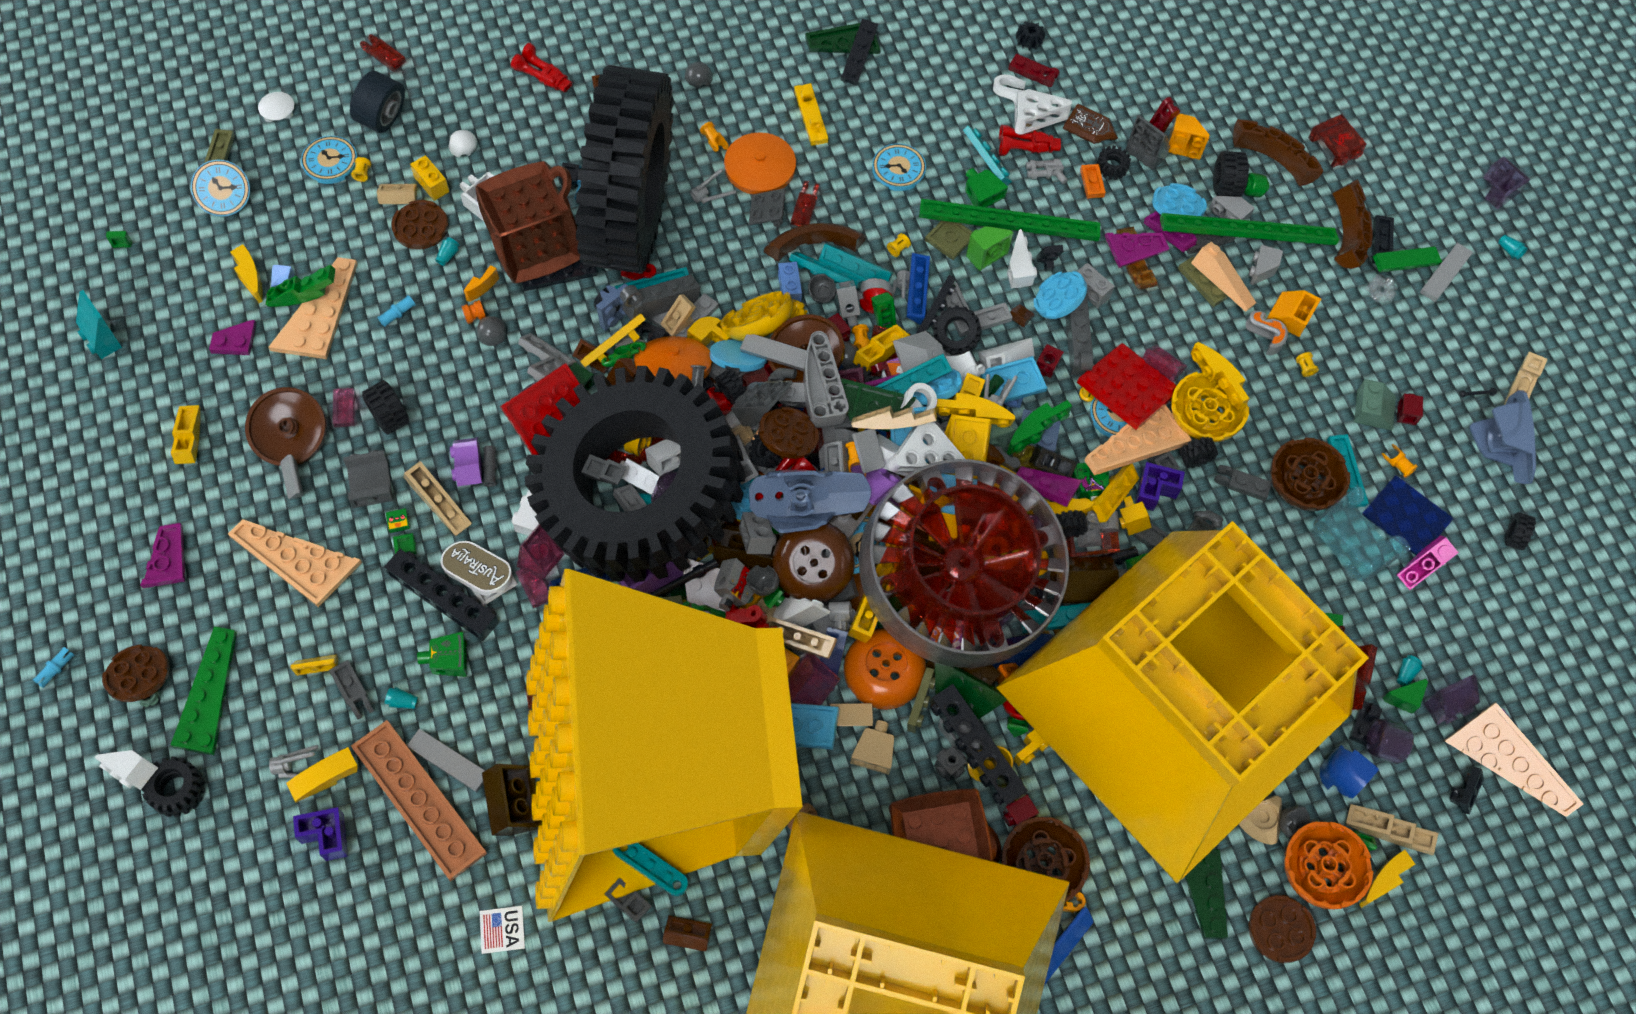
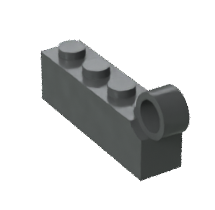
M691 274L642 289H637L635 285H629L620 292V298L624 302L623 311L630 320L640 313L644 318L668 312L680 294H684L694 304L698 300L701 286Z
M1084 299L1073 312L1065 316L1071 375H1083L1085 372L1091 371L1093 367L1087 299Z

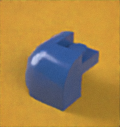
M1340 745L1323 761L1320 767V778L1327 790L1334 785L1339 793L1353 799L1373 778L1379 768L1358 751L1354 750L1351 752Z

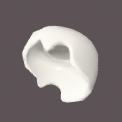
M458 130L450 137L449 150L456 157L464 154L470 156L476 150L478 141L472 132Z

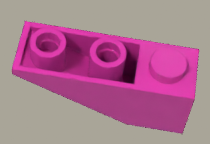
M1440 535L1419 552L1396 575L1411 590L1459 552L1446 537Z

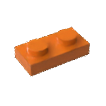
M1099 164L1081 165L1080 172L1087 199L1105 197L1106 192Z

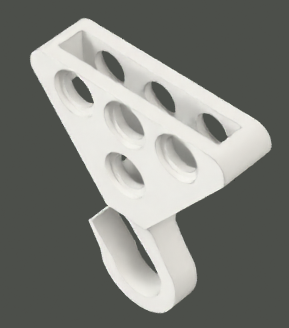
M999 75L994 79L993 91L999 96L1013 100L1015 104V133L1025 134L1069 118L1072 105L1071 100L1030 89L1017 90L1003 86L1009 85L1025 89L1026 81L1012 75ZM1051 114H1055V115H1058L1059 117L1055 118V117H1052V116H1050V115H1051ZM1036 119H1043L1045 122H1039Z
M916 383L905 392L900 408L902 409L909 402L914 392H920L926 396L928 404L924 411L935 408L937 405L936 393L929 385ZM930 422L912 427L888 463V468L892 472L912 473L926 465L944 461L943 459H965V457L937 424Z

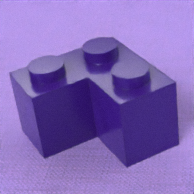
M1146 462L1141 472L1135 504L1143 502L1147 510L1154 511L1160 495L1176 499L1182 489L1185 472Z
M338 807L293 816L295 838L301 844L318 841L319 854L325 861L348 857L344 813Z

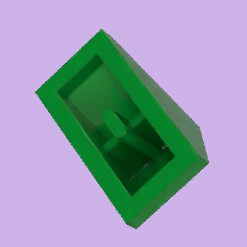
M1423 679L1389 691L1383 697V700L1388 704L1413 714L1421 706L1428 681Z

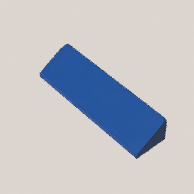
M912 253L906 317L921 325L926 315L930 256Z
M1086 907L1080 910L1055 942L1045 984L1093 924V918Z

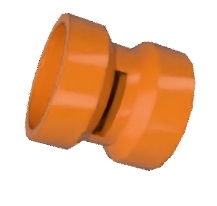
M480 300L475 301L472 305L466 304L461 306L467 324L473 323L476 317L480 320L486 317Z

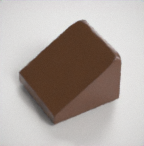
M1021 304L1010 311L1013 317L1012 320L1023 328L1035 316L1033 312Z

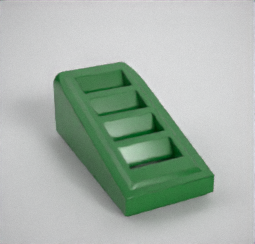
M888 292L872 297L873 311L878 333L880 334L897 324L894 299Z

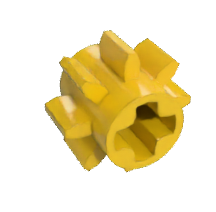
M792 299L793 311L790 318L807 314L808 310L804 309L805 304Z

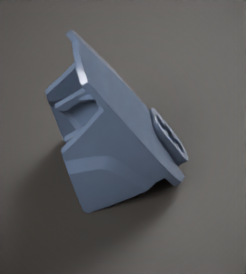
M1518 390L1508 397L1506 405L1492 409L1494 418L1472 423L1469 428L1479 451L1485 458L1512 466L1515 482L1532 484L1536 472L1533 416L1527 393L1523 390Z

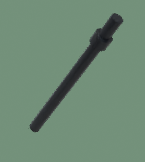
M714 558L703 565L699 564L693 567L692 571L649 594L661 597L696 577L699 579L705 576L706 572L719 566V562Z

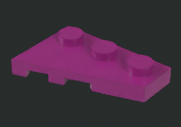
M1157 211L1144 219L1146 226L1156 233H1163L1165 239L1182 252H1185L1197 243V238L1193 233L1163 231L1160 222L1161 215Z
M1106 233L1104 235L1118 268L1169 250L1163 233Z
M1022 466L1016 473L1043 497L1065 507H1068L1082 482L1079 479Z
M181 523L159 526L152 547L153 553L146 566L145 578L142 579L140 584L142 588L185 582L183 526Z

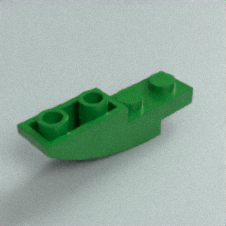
M328 265L320 268L310 276H305L302 280L297 276L284 280L281 284L271 287L267 291L265 305L268 307L291 306L325 295L326 286L334 283L335 268Z
M1066 400L1053 408L1048 403H1045L1024 419L1014 433L1007 450L1008 455L1023 451L1031 443L1033 445L1038 443L1042 439L1044 430L1049 429L1055 422L1064 421L1069 417L1072 408L1071 403Z

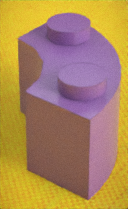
M478 437L454 440L453 446H450L451 458H454L455 463L454 469L451 470L453 481H457V486L482 483Z

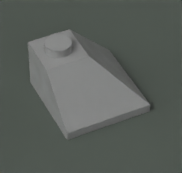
M927 331L892 341L903 373L941 354L945 356L942 345Z

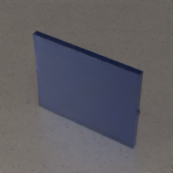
M1397 475L1377 494L1374 501L1362 513L1364 517L1414 555H1417L1438 538L1454 519Z

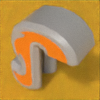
M1253 311L1246 321L1247 330L1271 340L1266 355L1277 354L1281 351L1288 337L1286 325L1277 319H1265V312Z

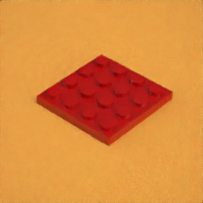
M1123 343L1096 363L1091 371H1087L1080 376L1077 381L1080 386L1135 430L1141 427L1172 399L1173 392L1177 386Z
M566 363L499 406L532 455H539L531 443L534 434L550 437L541 423L544 417L549 415L559 421L563 419L555 404L562 397L573 407L580 402L573 390L580 383Z

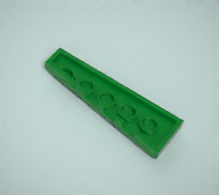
M214 626L170 744L173 748L214 756L219 734V720L223 712V698L226 695L225 687L230 673V663L237 635L235 630Z

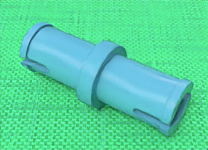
M407 295L396 305L392 304L389 310L377 318L386 327L396 318H401L403 313L416 304Z
M63 647L51 661L48 660L45 663V668L32 680L35 683H39L40 687L45 688L48 682L56 674H60L62 672L61 669L75 655L69 652L63 658L69 651Z

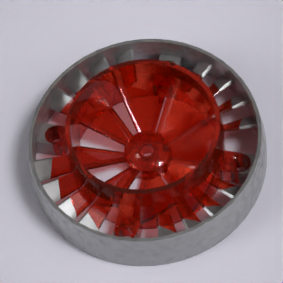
M953 459L921 467L895 484L884 495L870 516L863 532L859 552V571L862 587L870 608L881 625L896 641L918 656L932 662L953 667L973 668L988 666L1009 659L1024 650L1043 633L1052 621L1065 594L1069 576V555L1066 539L1055 513L1042 495L1029 483L1011 471L988 462L972 459ZM955 473L956 486L946 488L941 474ZM973 475L978 476L977 485H973ZM917 480L925 500L924 504L919 501L906 484ZM994 483L1000 485L998 490L993 489ZM929 486L935 487L937 492H933ZM1016 495L1020 499L1016 502L1012 497ZM889 499H894L899 505H901L906 511H908L912 515V517L905 513L903 510H901L899 507H897L895 504H893L891 501H889ZM954 505L959 542L955 545L941 512V508L944 506ZM1031 510L1043 526L1042 528H1035L1034 523L1027 514L1028 511ZM986 514L990 515L994 519L976 545L973 546L972 543ZM878 518H881V519H883V520H885V521H887V522H889V523H891V524H893V525H895V526H897V527L903 529V531L898 530V529H896V528H894V527H891V526H889V525H886V524H884V523H882V522H879V521H878ZM917 524L946 551L944 555L913 540ZM875 540L896 545V548L874 545L873 542ZM1053 549L1055 558L1041 559L1043 551ZM1014 550H1019V551H1017V552H1013V553H1009V554H1005V555L993 557V556L1000 555V554L1007 553V552H1011V551H1014ZM959 561H963L966 564V568L960 566ZM894 563V573L881 577L877 576L875 564ZM918 567H941V571L923 577ZM1040 569L1057 572V581L1037 578ZM950 583H951L952 586H951V588H950V590H949V593H948L946 599L944 600V599L941 598V597L943 596V594L945 593L946 589L948 588V586H949ZM882 584L889 585L891 591L884 590ZM1033 586L1054 594L1053 604L1051 605L1029 594ZM902 595L908 605L899 612H896L888 599ZM1023 601H1026L1047 617L1041 625L1018 607ZM1013 613L1030 633V636L1008 646L1000 622ZM919 615L923 620L915 630L909 625ZM935 626L942 629L937 642L930 640ZM954 632L962 633L961 650L952 648ZM973 632H976L983 651L975 650ZM989 637L995 639L996 645L990 643Z

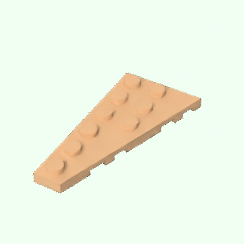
M337 257L331 265L335 268L334 283L326 286L325 295L300 305L270 344V351L327 360L358 265L356 260Z
M1165 405L1137 430L1126 424L1116 435H1112L1107 442L1089 453L1084 461L1092 473L1098 475L1181 448L1184 445H1188V442L1192 440L1177 425L1173 414Z
M244 519L228 533L234 541L317 607L362 563L360 559L355 557L351 558L343 553L327 550L320 545L296 537L286 536L282 532L266 529L264 526Z
M1496 702L1444 740L1565 817L1583 805L1582 801Z

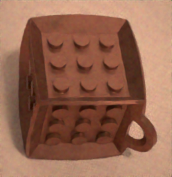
M546 161L531 163L502 172L475 186L481 215L490 233L498 258L513 283L524 282L551 274L580 260V254L577 251L579 241L576 240L577 225L567 198L572 180L569 170L565 167L554 166L551 168ZM560 176L563 180L560 192L554 182V178Z
M976 788L933 792L895 801L889 805L888 809L891 815L893 836L996 863L1001 858L1000 840L996 832L987 825L980 792Z

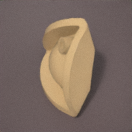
M1277 795L1266 797L1239 823L1240 827L1259 842L1269 845L1276 844L1280 834L1281 798Z

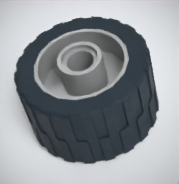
M372 70L368 72L358 82L351 97L349 109L351 118L378 133L386 132L402 110L405 98L403 84L378 71Z

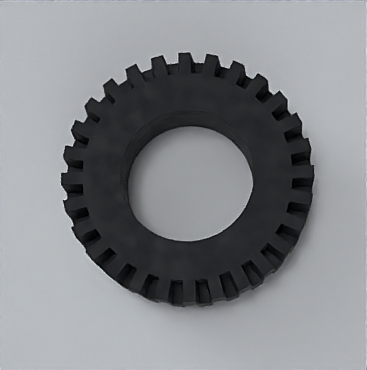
M608 65L603 69V74H600L598 78V86H595L593 92L594 103H590L588 111L590 124L586 123L584 130L586 144L582 146L580 155L583 158V165L578 171V180L581 181V186L576 193V203H580L575 223L579 224L576 231V240L579 241L577 251L580 254L579 259L583 262V265L642 274L650 262V255L654 251V239H657L658 222H661L662 217L661 205L665 201L666 193L664 187L665 182L668 181L669 174L667 173V164L671 156L669 146L673 133L670 131L673 123V113H671L673 108V97H671L673 88L670 85L671 78L669 74Z
M637 366L634 380L626 368L623 367L615 369L616 385H612L603 373L596 375L593 378L598 390L591 395L581 383L573 388L580 400L575 407L563 397L555 404L563 416L561 421L549 415L544 417L541 423L550 437L534 434L531 443L539 455H527L526 465L533 473L532 475L525 476V486L532 494L527 497L529 505L537 514L534 517L558 547L582 569L585 566L593 575L602 578L605 572L613 581L619 582L624 580L626 573L637 583L645 581L646 569H649L658 579L668 577L667 562L671 561L680 571H683L690 567L684 553L692 549L702 559L709 553L703 541L707 535L718 543L722 540L725 534L720 526V519L733 524L737 514L731 502L741 503L744 494L738 483L745 482V471L740 463L744 461L742 451L737 443L736 436L716 401L709 397L701 385L697 384L694 387L687 376L680 373L675 379L669 369L659 367L656 376H654L647 366ZM645 437L664 438L680 445L681 459L678 472L669 488L658 499L640 509L628 512H611L594 506L593 485L595 479L584 476L581 473L590 454L606 460L620 446L632 440Z

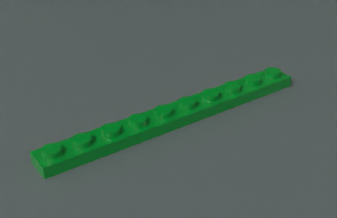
M921 199L919 218L1015 231L1022 229L1023 232L1099 241L1100 239L1099 222Z
M1162 213L1160 216L1162 230L1168 232L1337 245L1339 241L1336 229L1332 227Z

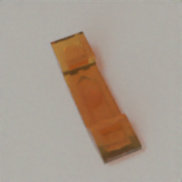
M1134 226L1116 230V234H1137ZM1145 260L1125 266L1130 278L1138 289L1158 286L1152 270H1148Z

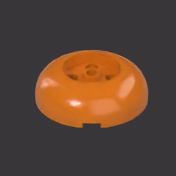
M885 628L875 629L867 643L856 639L849 647L844 660L843 672L848 688H850L859 701L862 703H872V707L876 709L888 710L902 707L917 696L926 670L925 658L918 656L896 641ZM878 652L881 656L876 658L872 653ZM899 655L902 659L897 661L893 656ZM876 670L878 676L873 677L870 674V671ZM892 673H897L899 678L893 680L890 676Z
M1331 821L1309 823L1300 828L1290 838L1286 846L1284 868L1287 879L1295 892L1314 906L1332 910L1349 907L1365 896L1373 879L1371 855L1365 843L1351 829L1339 823ZM1319 849H1325L1327 855L1321 856ZM1307 863L1312 864L1314 870H1309L1307 868ZM1338 863L1341 864L1343 872L1337 870ZM1325 878L1330 880V887L1327 886L1326 881L1324 880Z

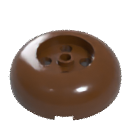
M1315 438L1293 439L1286 442L1275 453L1270 467L1271 481L1278 495L1289 505L1304 511H1321L1337 504L1349 488L1350 472L1347 470L1344 457L1330 444ZM1299 465H1304L1306 467L1304 469H1301Z
M827 523L817 529L783 533L775 546L772 564L779 577V585L787 594L797 600L806 598L810 601L814 599L825 602L838 596L850 583L855 569V554L847 536L836 526ZM803 546H808L810 549L807 555L801 553ZM828 549L830 556L828 558L822 557V550ZM813 558L818 560V564L815 566L810 564V560ZM803 566L806 568L807 572L805 575L798 574L797 570L799 567ZM820 570L827 571V577L820 578L818 572Z
M1050 817L1028 819L1012 830L1003 846L1002 864L1069 881L1065 902L1077 895L1088 878L1090 858L1086 844L1075 829H1071L1061 820ZM1049 847L1053 848L1056 854L1052 855L1050 852H1047V849ZM1029 850L1033 851L1035 858L1029 859L1026 852ZM1040 861L1046 862L1047 867L1041 865ZM1055 868L1059 869L1061 876H1054L1052 870Z

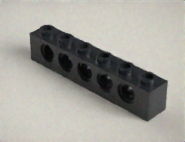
M399 549L384 566L387 575L482 642L498 625L497 613L488 606L485 608L480 605L481 602L475 596L471 595L469 597L459 585L455 584L453 586L450 584L446 576L441 573L437 575L429 564L417 561V557L410 551L404 552L402 549ZM415 569L413 573L407 574L408 570ZM431 580L429 584L423 585L424 581ZM441 591H447L445 595L438 596ZM463 602L460 607H454L456 603ZM479 613L477 618H470L472 614Z
M954 684L933 696L930 701L932 712L935 716H940L945 731L954 736L956 739L954 741L955 745L961 752H965L970 767L973 770L976 769L981 775L979 777L981 783L986 788H990L995 803L998 806L1001 805L1004 809L1025 795L1028 791ZM949 707L954 708L957 711V715L950 716L946 709ZM959 726H967L969 733L963 734L960 732ZM971 744H980L982 751H974ZM984 761H991L994 764V769H987L984 766ZM998 778L1006 781L1007 786L1005 788L997 785L996 780Z

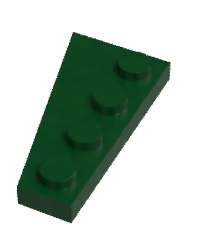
M860 23L805 33L809 52L850 53ZM876 34L869 54H880L881 50Z
M1212 849L1185 876L1204 939H1227L1228 931L1220 850Z

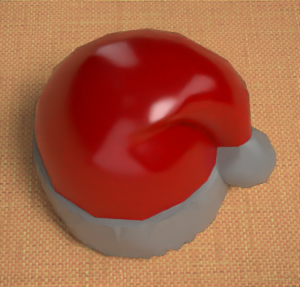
M872 278L861 283L860 290L857 291V297L864 311L874 314L871 300L874 296L888 292L893 297V290L889 282L883 279Z

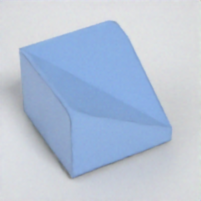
M273 265L271 287H275L284 280L294 277L292 267Z

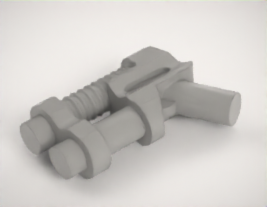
M1053 159V161L1030 160L1026 162V169H1030L1027 171V177L1032 180L1037 179V177L1050 179L1051 176H1056L1062 184L1068 181L1063 174L1064 167L1060 159ZM1044 167V170H1037L1036 168Z

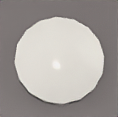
M272 92L260 100L258 110L266 122L284 118L290 119L293 116L292 111L294 110L295 103L293 98L287 93Z

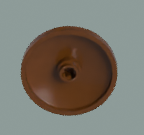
M805 314L790 318L782 323L770 338L774 341L807 350L811 334L815 331H822L829 339L837 369L841 366L845 354V345L839 329L833 322L819 315ZM768 360L773 372L777 368L794 369ZM796 369V379L786 378L784 381L792 380V382L803 383L804 371Z
M281 387L264 393L253 403L246 417L245 434L249 446L262 460L276 466H281V460L291 454L296 459L297 465H300L314 457L321 449L327 435V419L322 406L310 394L297 388Z

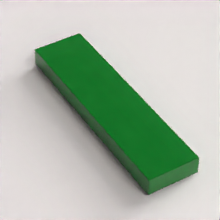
M1436 246L1376 253L1373 256L1379 273L1437 266L1442 263Z

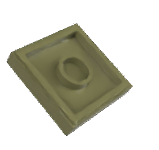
M940 221L925 236V241L954 260L969 245L972 231L961 223Z

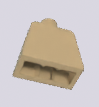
M877 720L874 730L865 728L852 754L850 764L889 775L892 766L894 736L887 734L889 726L887 722Z

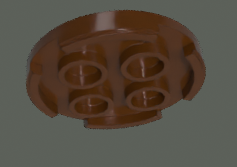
M415 200L395 212L391 227L396 240L403 246L410 249H427L435 246L445 237L448 231V219L446 213L436 203L428 200Z
M782 407L781 409L769 410L768 413L762 416L759 423L758 433L763 444L773 453L785 458L797 459L808 456L814 451L819 441V431L810 421V417L794 408Z
M142 644L131 646L120 651L111 659L112 662L106 671L103 672L102 683L108 694L118 701H139L151 696L163 686L170 671L169 661L163 651L157 647L142 646Z
M1274 895L1259 902L1251 912L1248 924L1250 938L1256 949L1263 956L1278 963H1293L1309 954L1316 939V925L1311 913L1305 906L1289 898V896Z

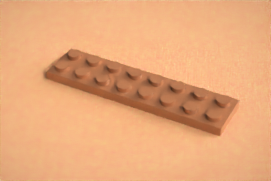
M388 720L351 745L352 749L450 882L487 854Z

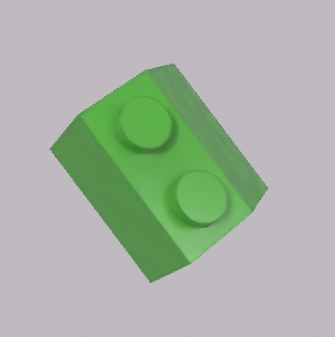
M987 226L980 230L976 229L970 235L966 257L979 271L983 270L1008 254L1013 236L1012 230Z

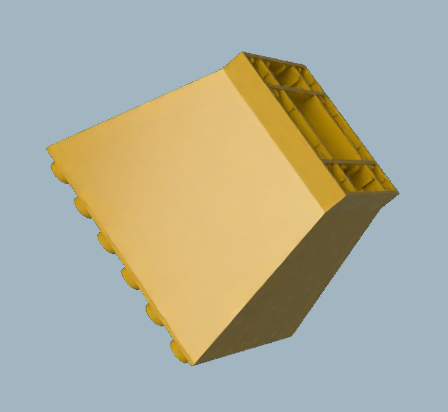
M1232 521L1223 530L1171 532L996 688L1176 883H1179L1352 714L1357 671L1369 657Z
M564 569L560 586H549L548 605H544L543 622L539 623V639H535L534 655H531L530 670H527L526 674L527 695H536L532 698V710L528 712L529 736H538V738L534 739V752H530L531 778H540V781L536 782V794H532V820H542V825L538 826V837H534L533 856L534 864H544V870L540 871V881H536L535 902L536 909H547L548 922H553L609 902L610 899L604 894L619 878L626 884L625 888L619 884L611 893L615 899L656 885L616 857L613 852L614 848L620 847V850L625 852L628 849L627 845L639 843L685 875L735 856L762 855L803 807L782 628H753L578 571Z
M799 811L794 817L746 1014H1037L1070 882Z

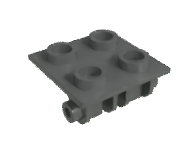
M786 189L753 194L749 225L771 221L775 227H780L783 223L782 216L785 208Z

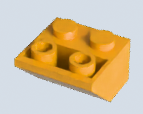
M1179 113L1169 134L1168 142L1170 149L1168 152L1200 160L1210 135L1195 117Z
M1305 290L1282 292L1267 319L1280 320L1286 325L1288 332L1300 337L1321 298Z

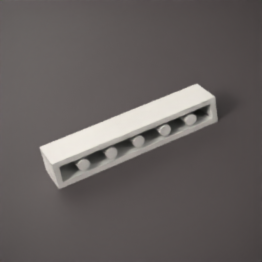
M732 411L725 415L731 429L741 424ZM759 423L756 426H750L751 430L757 429ZM665 439L645 449L648 465L659 476L678 468L680 465V445L673 441Z

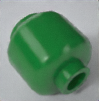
M1249 173L1244 194L1251 197H1262L1269 189L1267 177L1263 174Z

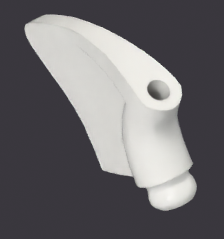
M970 351L958 356L945 355L950 367L961 374L962 381H964L967 373L980 377L981 374L986 372L983 364H976Z

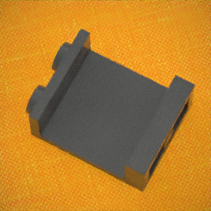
M373 450L365 454H352L349 457L343 458L347 467L350 487L348 499L353 509L393 501L388 460L384 450Z

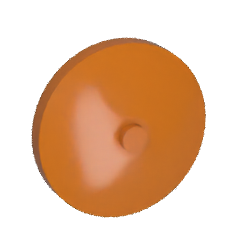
M750 133L736 139L729 146L724 158V169L727 178L736 188L749 194H758L785 188L794 177L796 157L790 145L782 138L769 133Z
M668 336L651 340L645 343L646 349L641 351L639 348V353L635 354L634 357L636 370L637 366H647L654 376H656L659 367L669 369L675 379L681 373L692 381L693 368H691V365L707 367L704 369V379L712 369L710 350L699 341L680 336Z

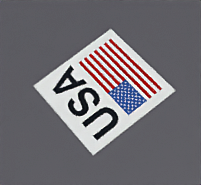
M522 906L480 911L482 954L525 948Z

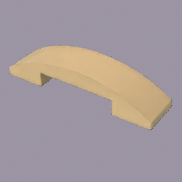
M1528 352L1512 383L1504 405H1506L1508 397L1518 390L1525 391L1528 398H1530L1536 381L1541 376L1548 360L1547 358Z

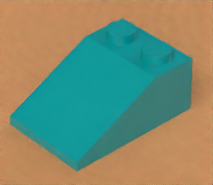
M81 290L79 292L76 324L80 330L77 332L83 341H89L86 345L93 355L97 353L103 359L121 349L122 346L84 290Z

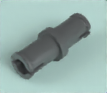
M485 446L483 448L484 462L482 463V469L484 470L483 485L494 487L496 486V470L498 469L496 447Z

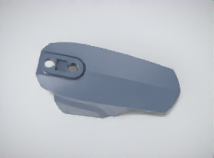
M771 471L754 478L749 486L750 509L757 517L768 519L770 525L779 533L817 529L822 525H826L835 515L863 512L871 496V488L862 473ZM782 492L783 497L780 499L776 498L775 494ZM762 493L763 497L758 500L755 498V494Z

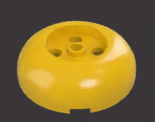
M781 291L760 295L742 303V308L736 312L731 310L722 318L720 326L728 337L736 341H743L746 335L751 334L765 337L773 333L782 323L789 320L793 311V300L789 292L784 293V295Z
M1198 372L1184 377L1177 384L1171 399V410L1177 425L1190 437L1198 440L1202 437H1211L1214 442L1230 439L1243 428L1249 416L1248 404H1246L1245 408L1238 411L1230 403L1228 395L1220 388L1218 381L1210 383L1208 378ZM1218 407L1222 409L1223 413L1217 410Z

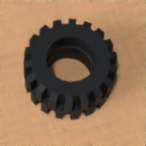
M1220 152L1215 163L1213 176L1216 196L1241 197L1243 195L1249 173V163L1245 152Z
M955 305L953 308L950 306L947 307V310H942L940 316L936 317V322L933 325V334L947 353H951V355L964 354L968 351L971 352L973 348L977 347V343L981 339L982 330L979 319L972 310H968L965 306L962 308L959 305ZM954 321L965 322L969 328L968 335L960 341L950 340L946 334V329L950 323Z
M382 380L362 391V397L366 406L384 433L390 434L409 423V416L402 402L388 382Z
M171 756V760L166 757L162 759L161 763L155 762L154 765L158 769L141 789L144 792L142 796L147 801L146 803L160 814L168 817L172 815L179 817L181 812L185 815L190 813L189 809L191 807L195 809L197 807L196 802H201L203 799L201 793H205V787L202 786L205 784V779L201 777L203 776L201 772L184 758L178 759ZM183 777L182 788L175 795L164 797V789L167 783L174 778Z

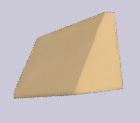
M380 184L377 190L378 203L409 204V202L416 200L417 184Z
M872 703L830 704V706L839 707L840 709L837 726H873Z

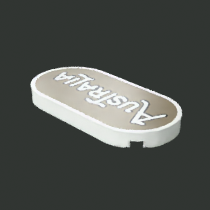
M456 542L446 548L441 556V566L448 576L482 595L487 596L492 593H501L512 582L513 576L509 563L473 542Z

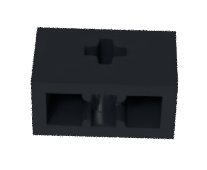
M1036 444L1029 460L1032 465L1070 478L1078 463L1070 457Z

